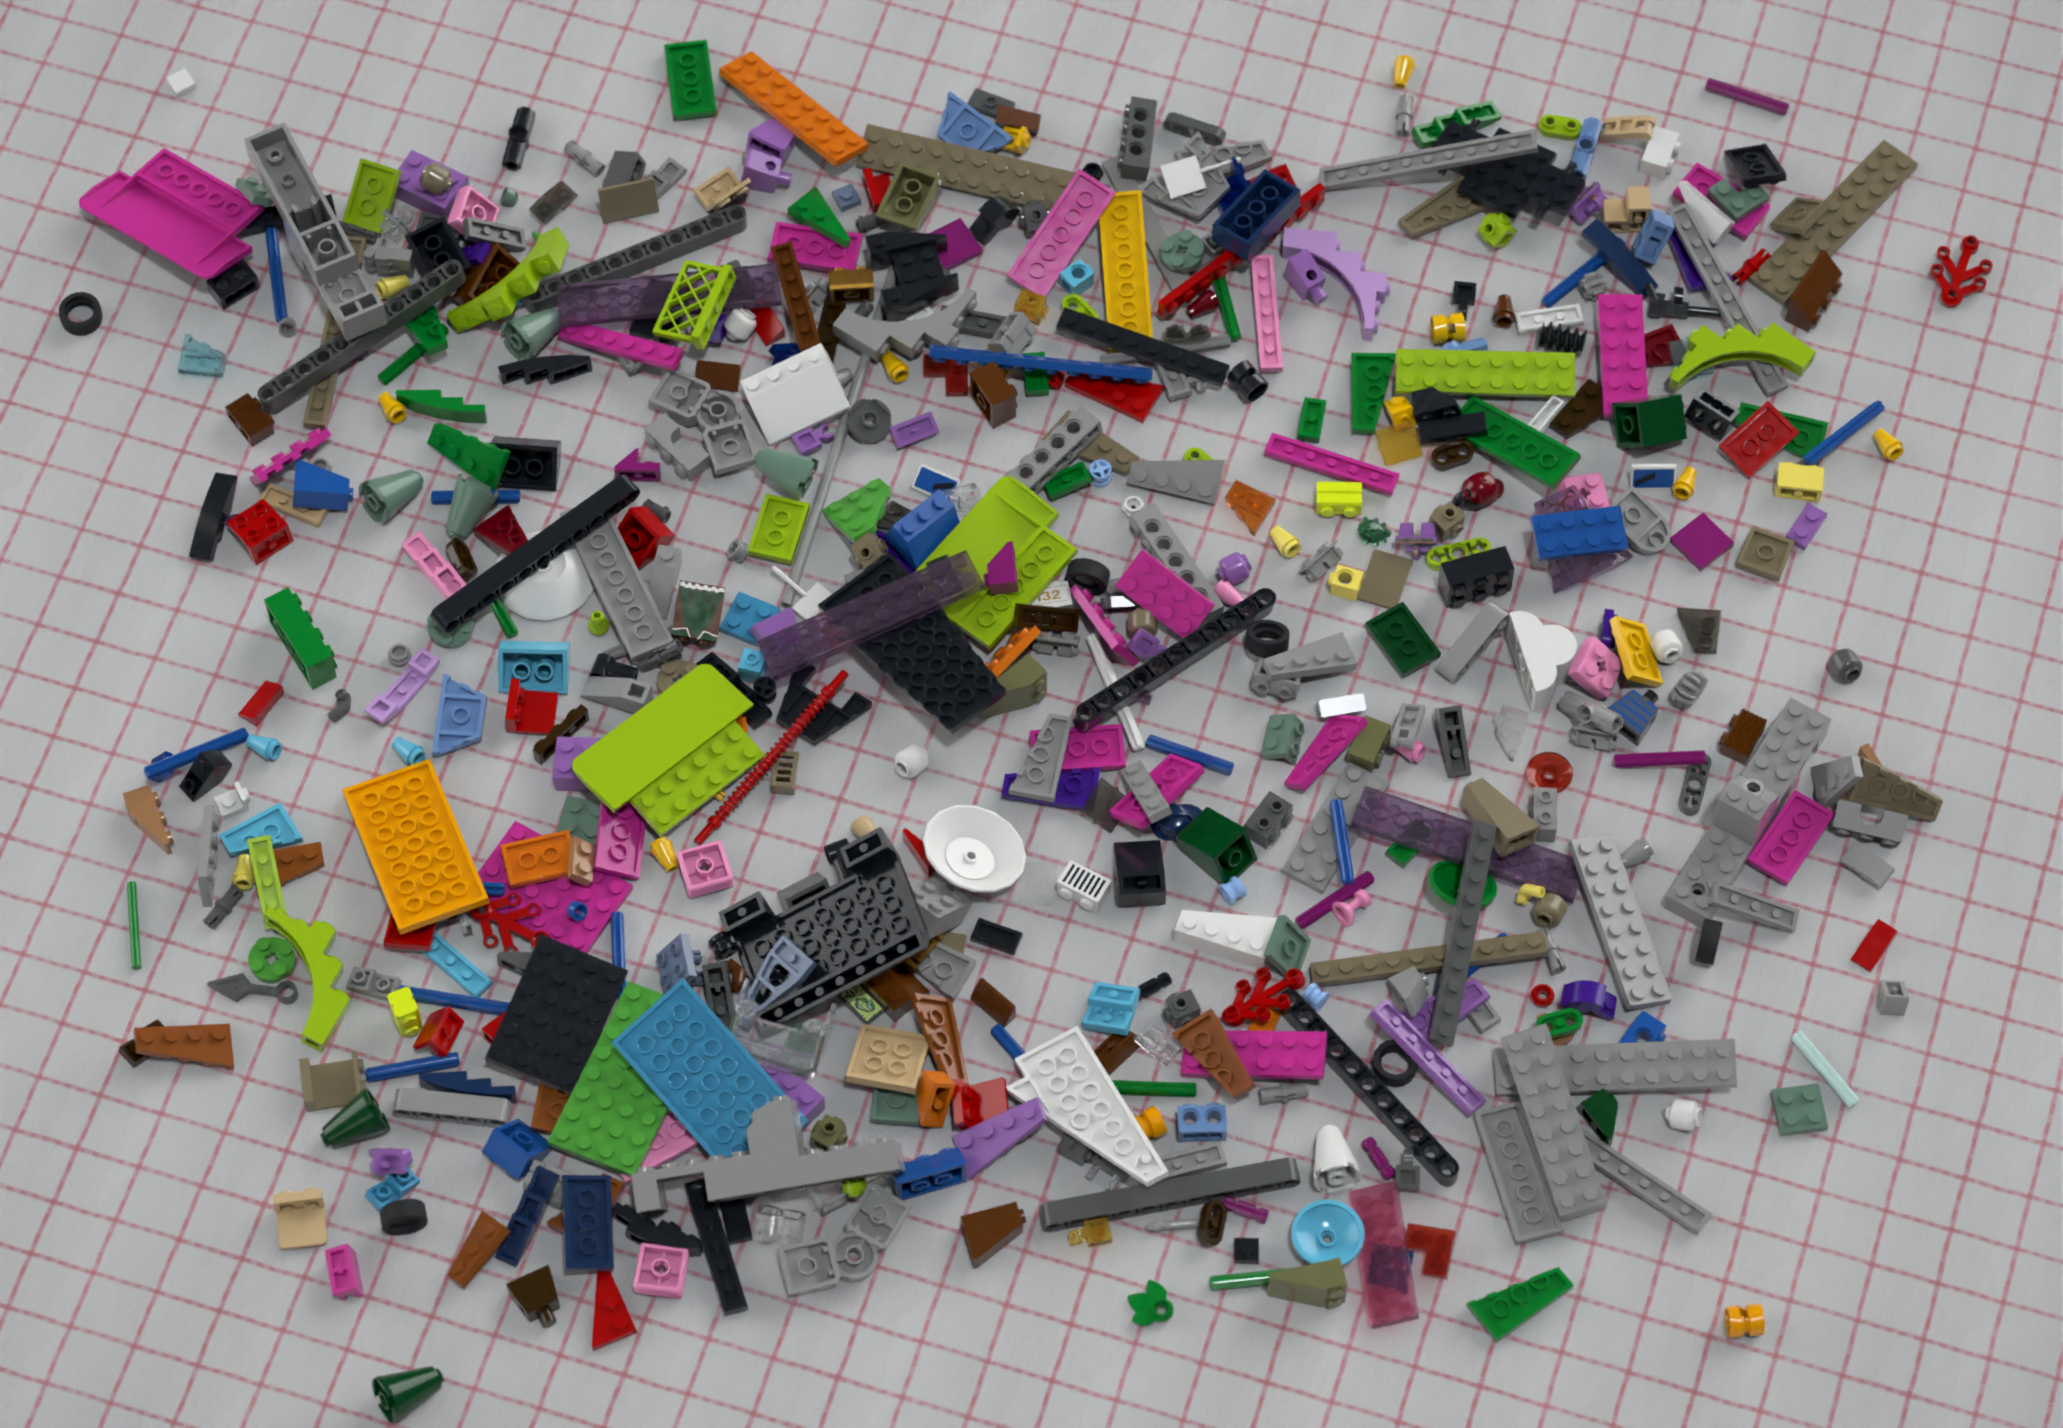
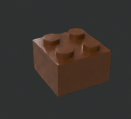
M992 361L971 372L970 396L992 429L1016 418V408L1018 407L1016 396L1018 394L1013 384L1009 385L1006 381L1003 369L1001 367L998 368Z

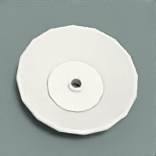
M542 530L528 533L525 535L527 539L530 540L535 535L540 533ZM574 545L544 565L547 566L546 569L540 568L500 598L510 611L526 619L540 621L567 617L582 607L594 591L595 586ZM501 553L499 558L496 560V563L505 558L507 555Z
M955 805L939 811L926 825L923 837L926 857L936 872L954 886L972 892L994 893L1012 886L1023 874L1027 858L1023 840L1012 824L997 813L975 805Z

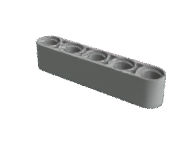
M398 1088L392 1113L399 1118L497 1128L509 1123L512 1102L498 1097Z

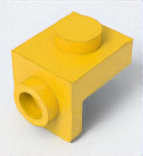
M1004 126L1003 130L1011 135L1014 141L1000 149L1023 155L1025 149L1031 143L1029 131L1023 126L1020 130Z
M1404 395L1396 396L1383 402L1385 411L1392 419L1395 432L1416 426L1413 407Z

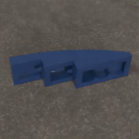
M1598 218L1582 231L1581 236L1597 249L1596 255L1612 268L1611 273L1636 295H1642V300L1648 296L1644 288L1645 285L1652 283L1654 289L1658 288V284L1646 268Z
M467 1071L419 1074L421 1088L426 1090L507 1099L512 1104H517L515 1085L493 1087L491 1078L468 1079Z
M540 1165L536 1167L528 1188L523 1192L516 1212L512 1213L507 1226L511 1232L499 1245L495 1255L496 1258L515 1267L519 1265L561 1175Z

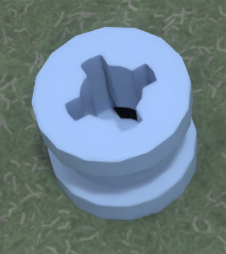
M1099 459L1090 464L1089 474L1093 481L1091 482L1093 486L1102 488L1111 482L1112 469L1109 462Z
M1236 876L1231 877L1228 883H1222L1218 886L1220 895L1229 905L1234 904L1237 898H1243L1247 895L1244 885Z
M1312 983L1304 991L1302 997L1318 1012L1325 1005L1330 994L1326 991H1321L1316 983Z

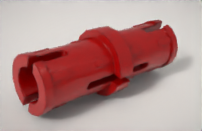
M1761 248L1751 259L1745 260L1743 266L1731 275L1732 281L1735 282L1738 279L1739 281L1736 285L1741 286L1754 272L1759 271V267L1771 257L1770 253L1767 252L1763 256L1767 250Z

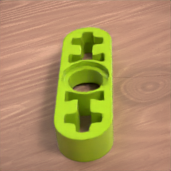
M1477 537L1435 547L1427 553L1426 564L1431 570L1440 571L1441 563L1458 559L1452 555L1453 551L1461 550L1464 552L1465 557L1469 556V552H1471V555L1480 553L1476 546H1480L1481 549L1487 551L1490 550L1491 545L1487 539ZM1437 556V558L1440 559V562H1436V560L1433 559V557Z

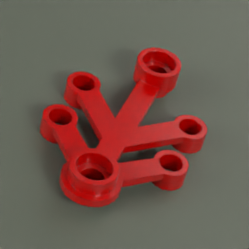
M1968 235L1962 239L1960 246L1962 255L1957 268L1950 258V249L1948 247L1940 246L1937 249V259L1943 263L1953 279L1950 286L1943 275L1944 267L1939 263L1931 266L1930 275L1936 279L1941 287L1940 298L1946 307H1956L1962 302L1964 296L1985 290L1986 279L1976 276L1989 274L1992 271L1993 263L1988 259H1984L1980 262L1979 266L1966 270L1971 255H1974L1979 247V241L1973 235ZM1940 252H1945L1947 255H1941ZM1976 277L1973 284L1960 288L1961 282Z
M511 892L506 897L489 901L490 903L483 905L486 907V911L483 914L479 913L480 907L470 910L472 917L480 921L484 934L483 943L490 949L496 948L499 944L498 937L492 932L490 919L498 923L504 944L503 952H508L510 948H514L515 952H519L518 948L513 944L510 930L531 940L534 947L541 934L551 938L545 931L539 930L534 932L515 922L529 916L532 918L539 917L542 909L537 903H530L527 907L503 915L495 911L508 905L518 907L522 902V898L516 892ZM513 896H517V902L512 904L510 899ZM536 906L537 912L535 914H531V908ZM494 937V943L488 945V939Z
M1267 967L1259 968L1256 971L1258 981L1251 998L1244 1002L1245 997L1252 988L1248 980H1239L1235 985L1238 992L1233 1004L1228 1006L1222 1013L1223 1021L1233 1027L1242 1024L1244 1020L1266 1022L1271 1017L1268 1007L1281 1010L1289 1008L1291 1000L1287 994H1280L1276 998L1271 997L1287 987L1293 990L1302 988L1306 983L1302 971L1297 968L1289 969L1283 980L1264 990L1272 975ZM1258 1007L1255 1011H1251L1252 1008Z

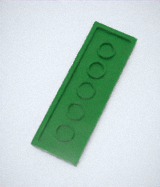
M1473 395L1461 408L1463 415L1485 411L1488 434L1460 439L1468 440L1474 447L1553 490L1581 459L1580 453Z

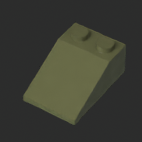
M900 162L875 217L917 231L934 207L942 190L941 175Z
M1029 654L1025 655L997 678L1002 687L1006 688L1007 694L978 715V717L985 719L1030 707L1035 702H1041L1047 694V671Z
M1340 1258L1269 1273L1267 1294L1270 1297L1321 1308L1327 1306L1329 1308L1338 1307L1346 1299L1347 1281Z

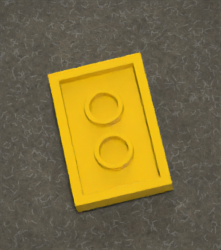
M1619 616L1611 618L1609 621L1612 635L1615 638L1618 648L1617 652L1621 658L1624 668L1623 672L1627 680L1655 688L1662 685L1663 681L1656 657L1649 646L1650 637L1646 624Z

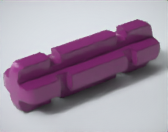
M1368 1137L1362 1142V1147L1366 1152H1369L1368 1156L1378 1171L1381 1170L1380 1174L1384 1180H1390L1395 1176L1396 1171L1392 1165H1389L1388 1159L1380 1147H1377L1374 1138Z
M1225 1196L1223 1203L1227 1211L1231 1212L1233 1210L1235 1214L1249 1219L1256 1218V1221L1260 1223L1267 1221L1269 1215L1267 1209L1261 1207L1257 1209V1206L1241 1200L1234 1201L1235 1198Z

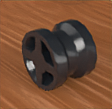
M762 676L755 680L753 690L757 698L765 705L774 702L777 697L775 681L768 676Z
M725 931L715 934L708 942L709 946L715 950V956L718 960L729 958L738 949L736 944L731 942V936Z

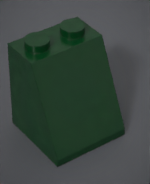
M1667 394L1613 402L1612 410L1617 447H1648L1687 439L1682 394Z
M1206 807L1175 836L1181 852L1219 885L1228 883L1229 879L1233 876L1238 878L1258 859L1246 829L1209 807Z

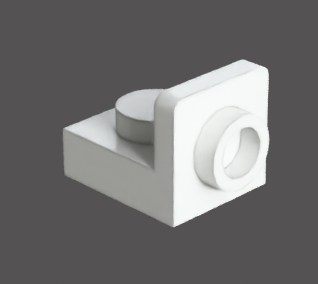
M238 781L234 783L235 789L214 797L223 820L249 810L247 801L251 800L246 787L241 788Z

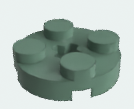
M1183 230L1172 234L1162 241L1160 246L1162 262L1168 270L1173 272L1174 270L1181 271V273L1194 271L1202 264V259L1205 255L1202 240L1190 230ZM1180 250H1186L1187 254L1183 255L1182 253H1177H1179Z
M430 615L427 618L428 632L432 640L441 647H461L472 636L473 618L448 634L442 631Z

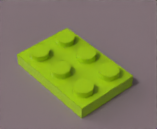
M360 158L342 222L380 234L385 232L402 171Z
M766 493L749 544L748 555L792 565L810 509V503Z

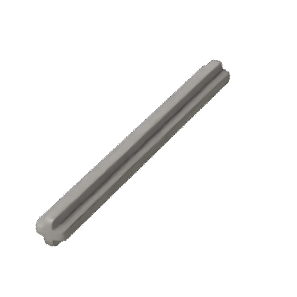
M1225 334L1171 344L1197 353L1228 348L1231 345L1229 335ZM1122 352L1100 356V363L1125 365L1145 361Z

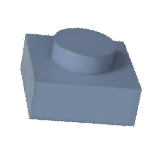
M852 183L832 191V196L841 212L861 205V199Z

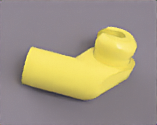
M1524 884L1517 891L1515 901L1521 906H1526L1532 896L1543 898L1545 888Z

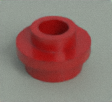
M1539 984L1531 991V1000L1539 1007H1547L1554 1001L1555 994L1549 985ZM1544 994L1547 998L1541 999L1538 995Z

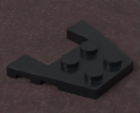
M800 657L796 661V667L791 675L790 684L777 715V723L785 728H792L791 724L796 723L795 719H800V713L804 714V709L809 708L808 704H813L812 700L817 699V694L805 687L815 674L816 667ZM854 692L841 709L828 701V704H823L824 709H819L820 713L815 714V719H810L811 723H807V728H802L803 733H798V736L816 745L872 707V701L857 692Z

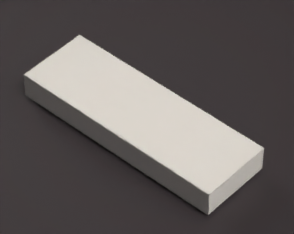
M1580 304L1515 313V323L1519 336L1540 333L1543 322L1547 327L1549 322L1552 321L1554 329L1559 323L1562 329H1566L1567 326H1570V328L1584 326Z

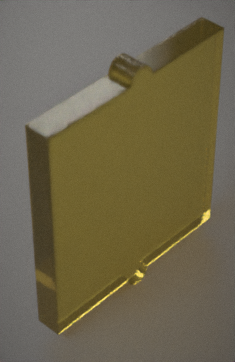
M1413 420L1375 430L1379 444L1378 450L1381 451L1385 466L1423 456L1419 444L1420 436L1416 434Z

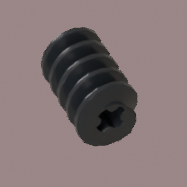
M1552 321L1549 322L1547 327L1543 322L1538 342L1539 348H1542L1547 343L1548 350H1551L1555 345L1556 352H1560L1562 347H1564L1565 353H1569L1573 349V353L1577 356L1580 351L1581 353L1583 352L1587 330H1584L1582 335H1579V328L1577 327L1571 333L1570 326H1567L1562 331L1560 323L1554 329Z

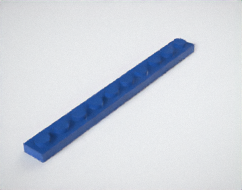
M930 345L929 357H933V361L946 362L947 359H952L958 364H969V361L978 362L979 366H984L993 361L1003 369H1013V366L1022 367L1024 371L1033 372L1037 368L1044 369L1045 373L1050 374L1066 371V374L1070 376H1080V373L1089 374V377L1101 379L1102 375L1111 376V379L1116 381L1132 378L1133 382L1146 383L1147 380L1152 381L1153 374L1152 368L939 345Z

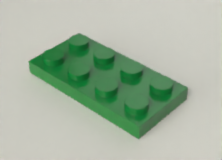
M707 39L664 44L674 120L717 116Z

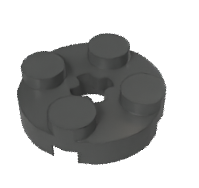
M877 399L858 400L849 410L846 419V426L851 434L868 445L885 438L890 431L889 427L892 425L889 408ZM864 417H873L874 425L866 424Z

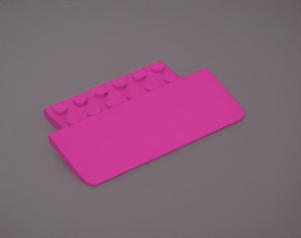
M165 148L158 152L133 176H129L119 170L93 186L79 199V206L84 211L203 279L216 277L253 253L251 245L235 236L264 211V206L251 204L236 188Z

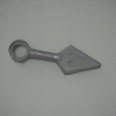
M243 973L207 983L208 987L236 1002L249 993L277 996L278 1000L286 1005L294 1003L298 998L297 987L289 980L280 982L277 987L254 985L249 982ZM283 989H293V994L291 996H281V992Z

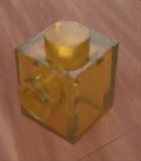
M1022 289L1014 305V312H1024L1029 321L1039 326L1042 318L1046 319L1049 312L1047 297Z

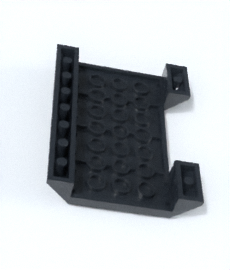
M881 827L840 848L847 869L853 872L854 875L775 916L759 891L718 912L725 932L735 940L751 986L767 954L782 935L789 938L818 964L805 981L785 998L755 1013L763 1035L928 950L930 935L899 854ZM781 964L776 965L770 975V983L774 986H780L789 978V972ZM762 986L755 997L759 1005L763 1004L772 995V991L766 986Z

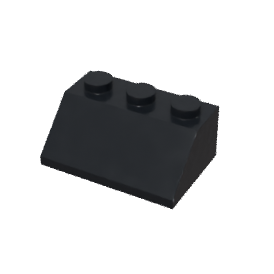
M444 216L405 235L410 250L413 251V256L424 276L448 260L460 262L465 276L472 269Z
M493 437L490 443L496 445L499 449L511 451L498 487L557 490L561 463V441Z

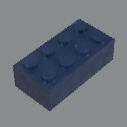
M1264 169L1212 224V241L1242 259L1249 261L1300 207L1301 189Z

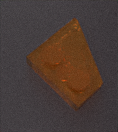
M1235 480L1225 496L1227 505L1236 512L1239 520L1247 525L1249 532L1253 536L1260 529L1275 505L1276 500L1238 480Z

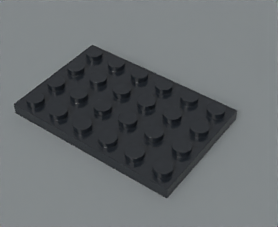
M541 934L485 1056V1061L570 1096L597 1044L628 974V970Z

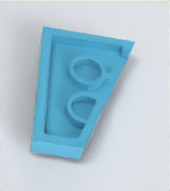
M281 802L219 835V839L230 857L250 853L247 839L270 835L273 848L303 842L301 834Z

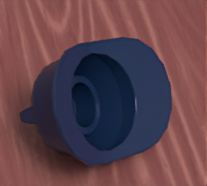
M1170 804L1172 814L1153 824L1151 823L1152 832L1164 841L1176 840L1175 836L1196 818L1202 810L1192 804Z

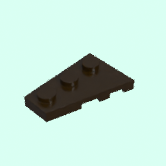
M1588 379L1576 392L1575 398H1571L1549 423V428L1567 440L1588 428L1593 422L1604 419L1601 386Z

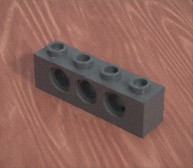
M1132 96L1130 105H1125L1124 117H1127V121L1123 122L1122 134H1125V138L1121 139L1120 151H1123V155H1119L1118 168H1121V178L1139 181L1147 180L1157 100Z

